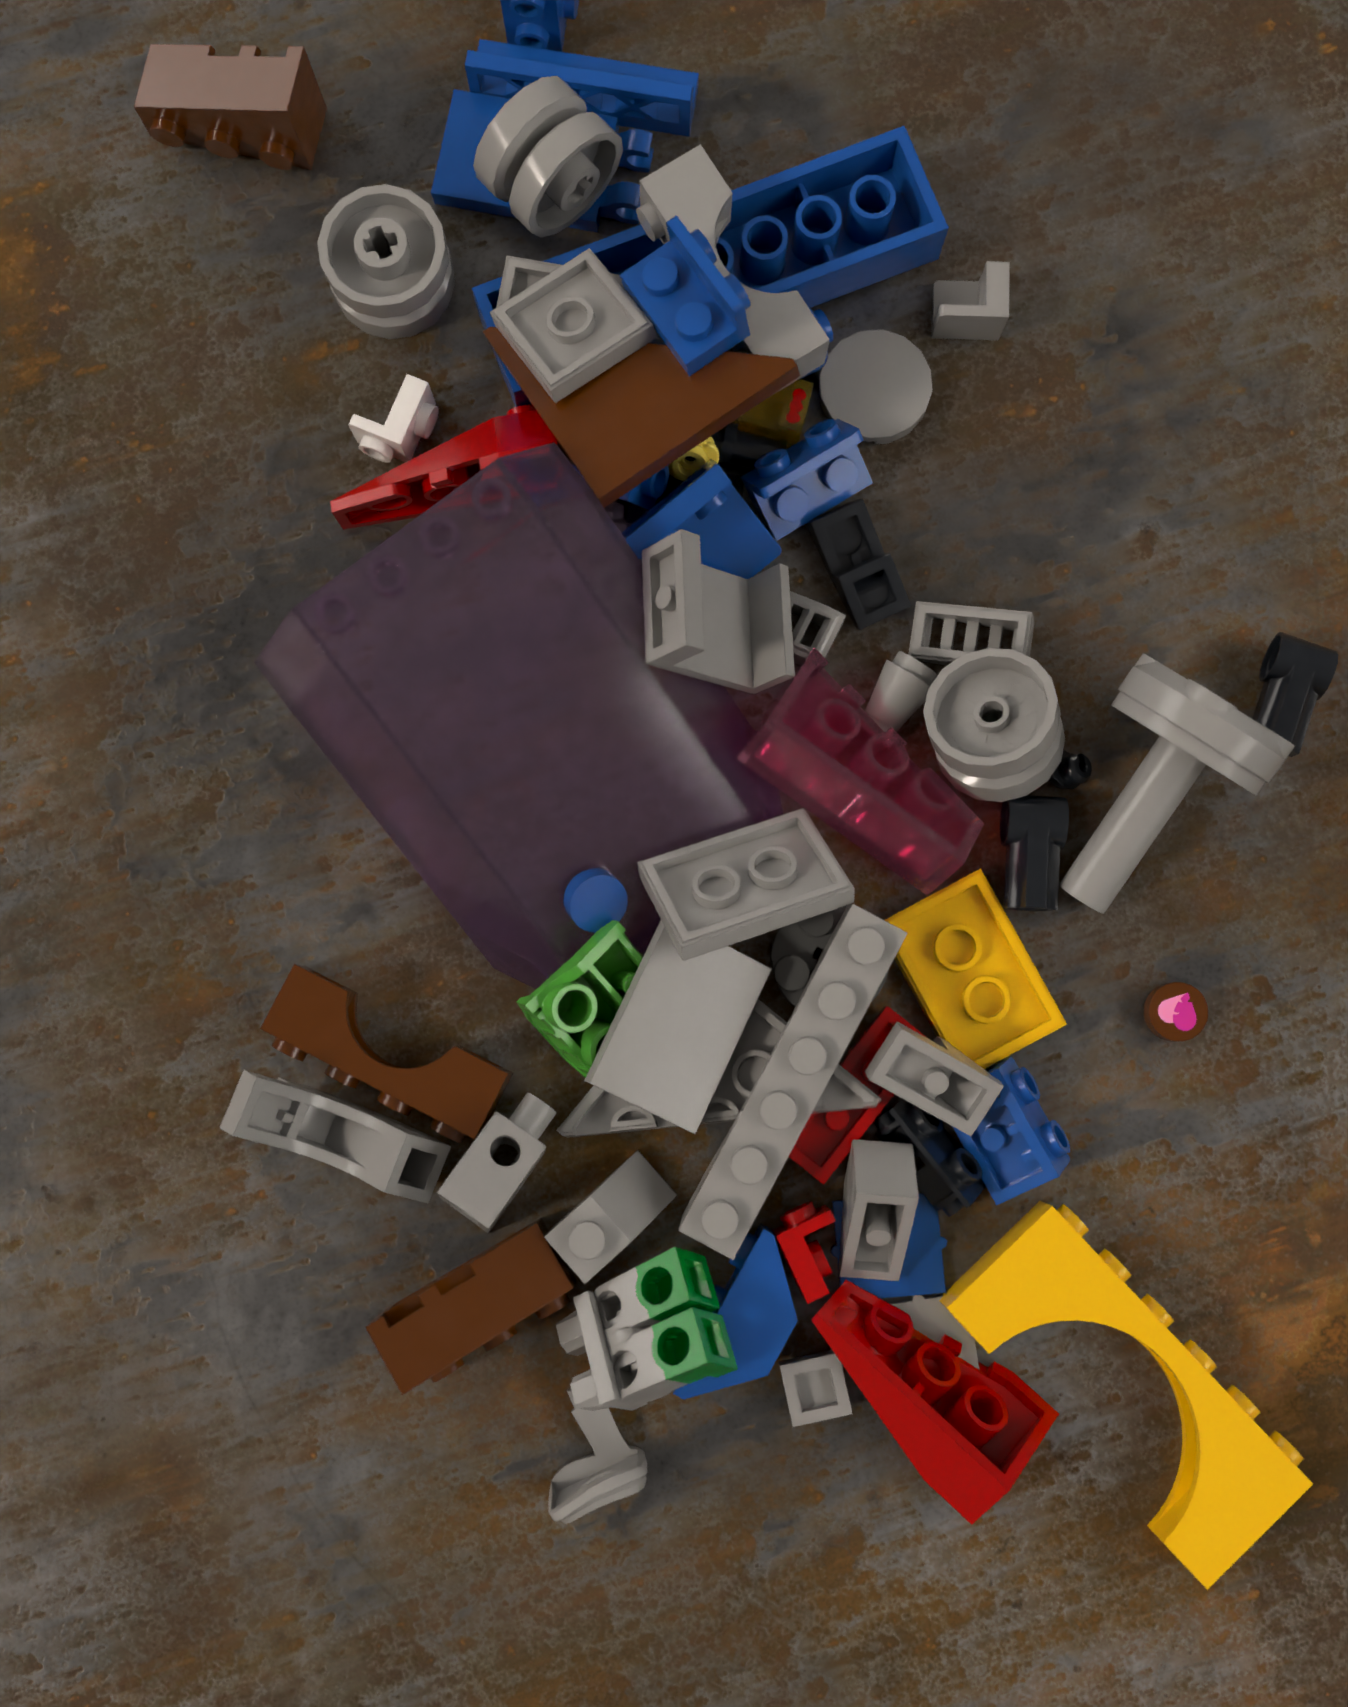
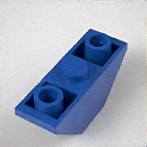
M761 1223L754 1235L749 1232L747 1233L734 1260L729 1258L728 1263L736 1268L725 1288L717 1284L714 1285L720 1308L712 1313L723 1315L738 1370L718 1378L707 1376L673 1390V1394L683 1400L768 1376L798 1321L775 1236L770 1228Z

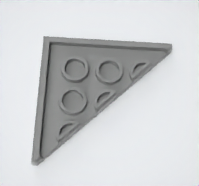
M759 999L754 1006L700 1125L735 1121L787 1024L784 1019ZM838 1064L812 1114L875 1108L881 1102V1098ZM593 1085L556 1131L562 1136L570 1138L679 1126Z

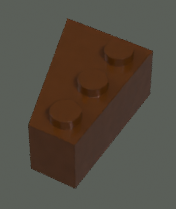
M150 44L134 108L151 137L171 147H181L183 144L207 148L213 154L223 158L233 159L241 155L260 159L265 164L280 170H289L292 166L312 170L327 107L304 46H288L285 57L260 56L262 51L257 45H241L239 56H214L216 50L211 45Z

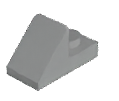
M898 1021L865 1070L870 1081L969 1136L973 1135L1004 1087L998 1079L945 1039L937 1036L931 1041Z

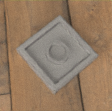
M590 248L490 312L497 329L555 403L657 338L653 324Z

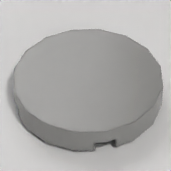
M884 329L863 330L842 339L828 354V360L822 368L819 377V405L827 420L840 419L859 428L864 441H875L874 444H889L908 435L923 419L932 394L931 369L921 350L906 337Z

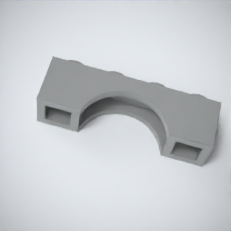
M700 144L639 180L640 207L636 209V213L647 236L652 241L660 238L663 244L670 241L666 222L674 216H678L690 233L695 229H699L710 243L716 255L717 262L714 265L725 278L730 273L719 258L716 244L720 235L731 221L733 192ZM741 283L751 302V306L745 310L750 336L733 346L732 350L734 352L793 358L798 365L800 376L786 386L825 363L830 339L797 290L783 293H768L752 289Z

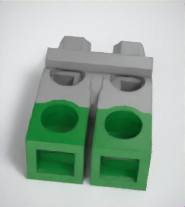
M673 1247L599 1286L594 1292L586 1291L573 1297L576 1311L556 1324L560 1345L567 1354L579 1356L587 1352L590 1370L572 1377V1382L570 1383L574 1403L578 1409L596 1411L612 1407L633 1411L646 1405L647 1402L662 1398L677 1388L707 1376L718 1378L738 1370L723 1315L712 1313L719 1309L720 1305L706 1257L679 1247Z

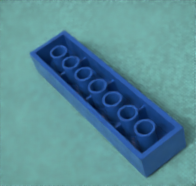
M904 125L731 190L733 192L731 221L720 235L716 249L724 267L740 283L752 289L768 293H783L797 290L804 302L811 308L938 260L949 227ZM640 224L542 262L564 265L590 248L610 273L620 275L664 244L660 238L652 241ZM502 277L472 288L484 330L489 327H496L490 312L497 306ZM492 348L515 407L532 405Z

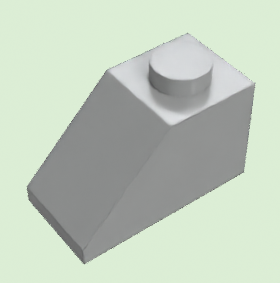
M852 1140L844 1179L839 1277L899 1281L919 1200L913 1144Z
M637 1150L558 1221L544 1238L583 1283L586 1284L627 1247L677 1194Z

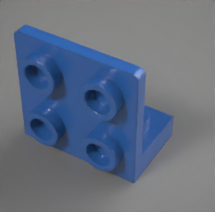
M712 459L620 533L626 546L637 559L641 560L642 550L680 529L700 535L701 564L745 579L756 575L782 552L776 540L733 487L728 476Z

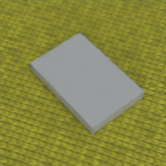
M804 808L637 862L639 877L682 961L854 903V887Z
M661 920L584 1081L696 1134L772 969L729 946L682 961Z

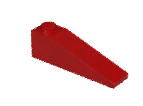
M522 405L510 409L506 415L493 417L330 501L332 514L341 528L345 530L566 493L557 440L532 405Z
M848 1280L844 1281L811 1319L923 1480L971 1525L1010 1491L1059 1415L1052 1406L1013 1371L995 1361L989 1367L978 1362L979 1369L958 1357L961 1354L962 1343L944 1334L939 1343H936L913 1328V1322L908 1313Z

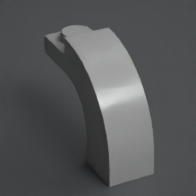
M243 1070L220 1126V1129L232 1136L313 1158L343 1170L384 1193L424 1203H429L451 1148L448 1144L426 1133L350 1101L280 1077L273 1079Z

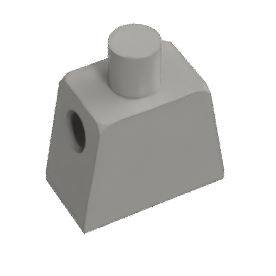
M527 1092L509 1119L495 1112L437 1191L440 1199L487 1233H490L544 1155L546 1146L538 1141V1139L556 1115V1111L536 1096ZM501 1144L511 1145L518 1152L510 1166L498 1165L491 1158Z

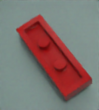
M888 1006L883 1007L839 1063L846 1071L879 1096L881 1102L875 1108L811 1114L789 1155V1158L823 1185L850 1152L852 1140H859L894 1096L892 1092L870 1081L865 1070L895 1023L898 1021L926 1037Z

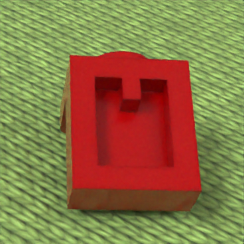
M809 1201L780 1215L779 1217L783 1225L772 1230L795 1283L807 1304L830 1294L823 1278L832 1274V1270L818 1241L815 1240L807 1244L804 1236L836 1221L829 1207L824 1205L815 1209L813 1202Z

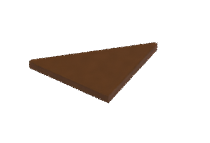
M489 327L483 331L496 354L603 508L800 376L798 365L793 358L727 351L689 376L667 345L648 343L555 403L497 327Z

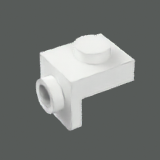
M406 374L384 425L353 414L348 426L359 443L358 448L366 455L389 463L392 457L407 462L412 459L421 437L428 439L438 418L439 409L436 406L429 383Z

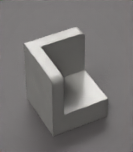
M987 261L979 281L937 280L932 288L931 338L999 340L1009 319L1010 262Z

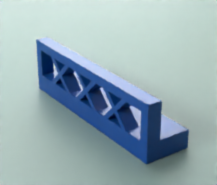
M479 39L477 51L467 50L465 71L470 92L511 99L523 87L542 77L558 76L586 102L587 112L618 117L619 126L690 137L699 86V73Z

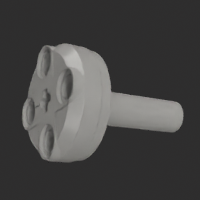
M1144 653L1118 688L1120 692L1111 705L1160 736L1059 883V886L1074 898L1102 914L1106 912L1206 765L1257 796L1265 783L1271 782L1295 747V745L1240 712L1235 706L1195 681L1184 678Z

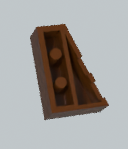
M542 1218L386 1308L365 1327L402 1395L429 1378L434 1383L453 1373L465 1364L462 1358L483 1345L485 1351H489L504 1343L518 1333L514 1325L531 1314L535 1313L538 1320H541L570 1302L566 1292L574 1288L576 1278L568 1264L544 1238L549 1230Z

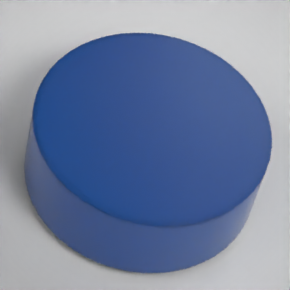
M599 868L587 869L577 874L569 882L564 893V907L569 917L578 927L596 933L612 920L620 921L628 905L627 892L622 883L610 872Z

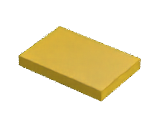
M981 868L884 920L908 933L894 959L936 1036L945 1039L983 1069L1067 1025Z

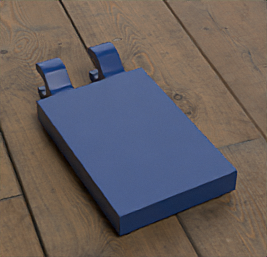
M454 89L431 190L434 204L516 218L511 212L509 202L496 198L477 179L473 166L477 146L487 126L510 98ZM597 114L622 138L623 152L618 166L636 172H650L654 148H651L653 133L643 129H629L618 133V117ZM625 181L608 185L595 203L568 227L597 232L600 217L615 219L627 224H639L636 209L640 207V185Z

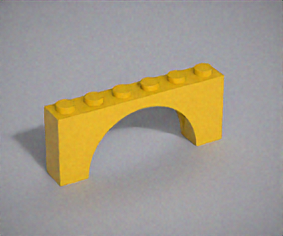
M1039 1201L970 1267L946 1293L942 1294L943 1297L939 1301L989 1354L1002 1343L1025 1330L1058 1321H1086L1107 1325L1131 1335L1149 1351L1167 1376L1174 1391L1182 1424V1452L1173 1487L1166 1501L1147 1526L1208 1590L1313 1485L1297 1467L1304 1458L1280 1433L1274 1431L1268 1436L1254 1421L1260 1414L1258 1408L1234 1385L1225 1390L1215 1380L1211 1373L1217 1368V1365L1191 1339L1183 1345L1170 1332L1168 1327L1174 1320L1154 1298L1146 1294L1140 1300L1125 1284L1131 1277V1274L1107 1249H1104L1099 1255L1082 1238L1089 1229L1073 1211L1064 1204L1056 1210L1052 1205Z

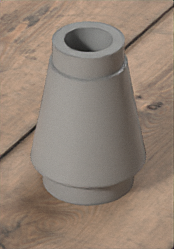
M898 651L892 662L889 660L885 661L865 709V714L859 723L879 737L889 741L894 732H897L926 701L928 688L938 675L917 659L902 651Z

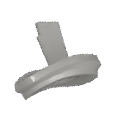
M571 1388L567 1390L574 1406L571 1413L589 1441L594 1453L562 1466L552 1479L548 1500L549 1514L553 1521H561L563 1524H568L599 1507L641 1491L645 1487L647 1480V1459L643 1449L627 1444L620 1434L609 1408L596 1411L578 1409L575 1406Z

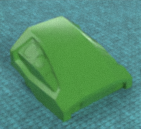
M615 920L610 921L599 929L535 991L528 996L520 997L516 1001L526 1019L559 1055L584 1078H586L643 958V955L624 933L626 929L619 921Z

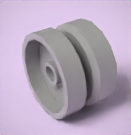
M558 76L542 77L523 87L504 104L493 118L477 146L473 166L477 179L496 198L509 202L512 214L532 234L542 238L555 235L570 226L595 203L608 186L618 168L623 152L622 138L600 116L594 112L587 113L586 102L565 81Z
M388 184L361 187L339 199L324 218L317 243L320 266L347 320L366 334L386 339L415 336L434 325L450 305L455 287V277L443 226L430 204L411 190Z
M986 648L963 654L944 667L928 688L923 710L928 735L935 750L940 770L955 789L976 800L1004 802L1027 796L1049 780L1060 764L1065 734L1060 717L1058 698L1052 677L1037 660L1013 649Z

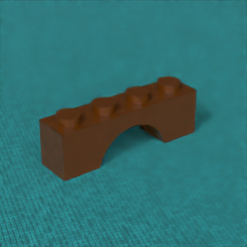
M297 964L293 965L260 1028L275 1036L271 1045L273 1048L299 1061H304L307 1054L320 1059L328 1064L324 1071L327 1076L355 1089L359 1082L362 1081L380 1090L377 1101L401 1114L409 1116L413 1108L434 1118L430 1125L431 1129L453 1141L462 1143L466 1135L473 1139L478 1137L490 1120L513 1072L462 1046H454L442 1057L425 1066L407 1068L392 1064L377 1055L367 1044L361 1033L357 1018L358 993L308 967Z

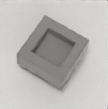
M833 1350L778 1361L793 1427L852 1414L842 1363Z

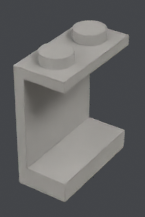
M683 529L642 550L645 661L647 665L751 694H756L795 677L788 566L779 563L749 579H745L701 564L700 535Z

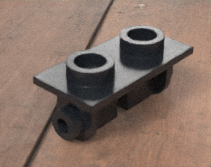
M901 1099L893 1108L890 1107L873 1121L880 1130L876 1136L882 1142L913 1144L914 1159L919 1156L925 1164L916 1171L918 1188L936 1211L943 1209L947 1216L951 1217L964 1206L966 1209L971 1206L986 1186L981 1179L982 1171L979 1163L969 1151L957 1145L944 1129L943 1121Z

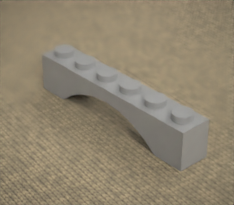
M854 904L847 905L766 1065L682 1214L679 1226L680 1232L734 1260L906 938L907 932Z

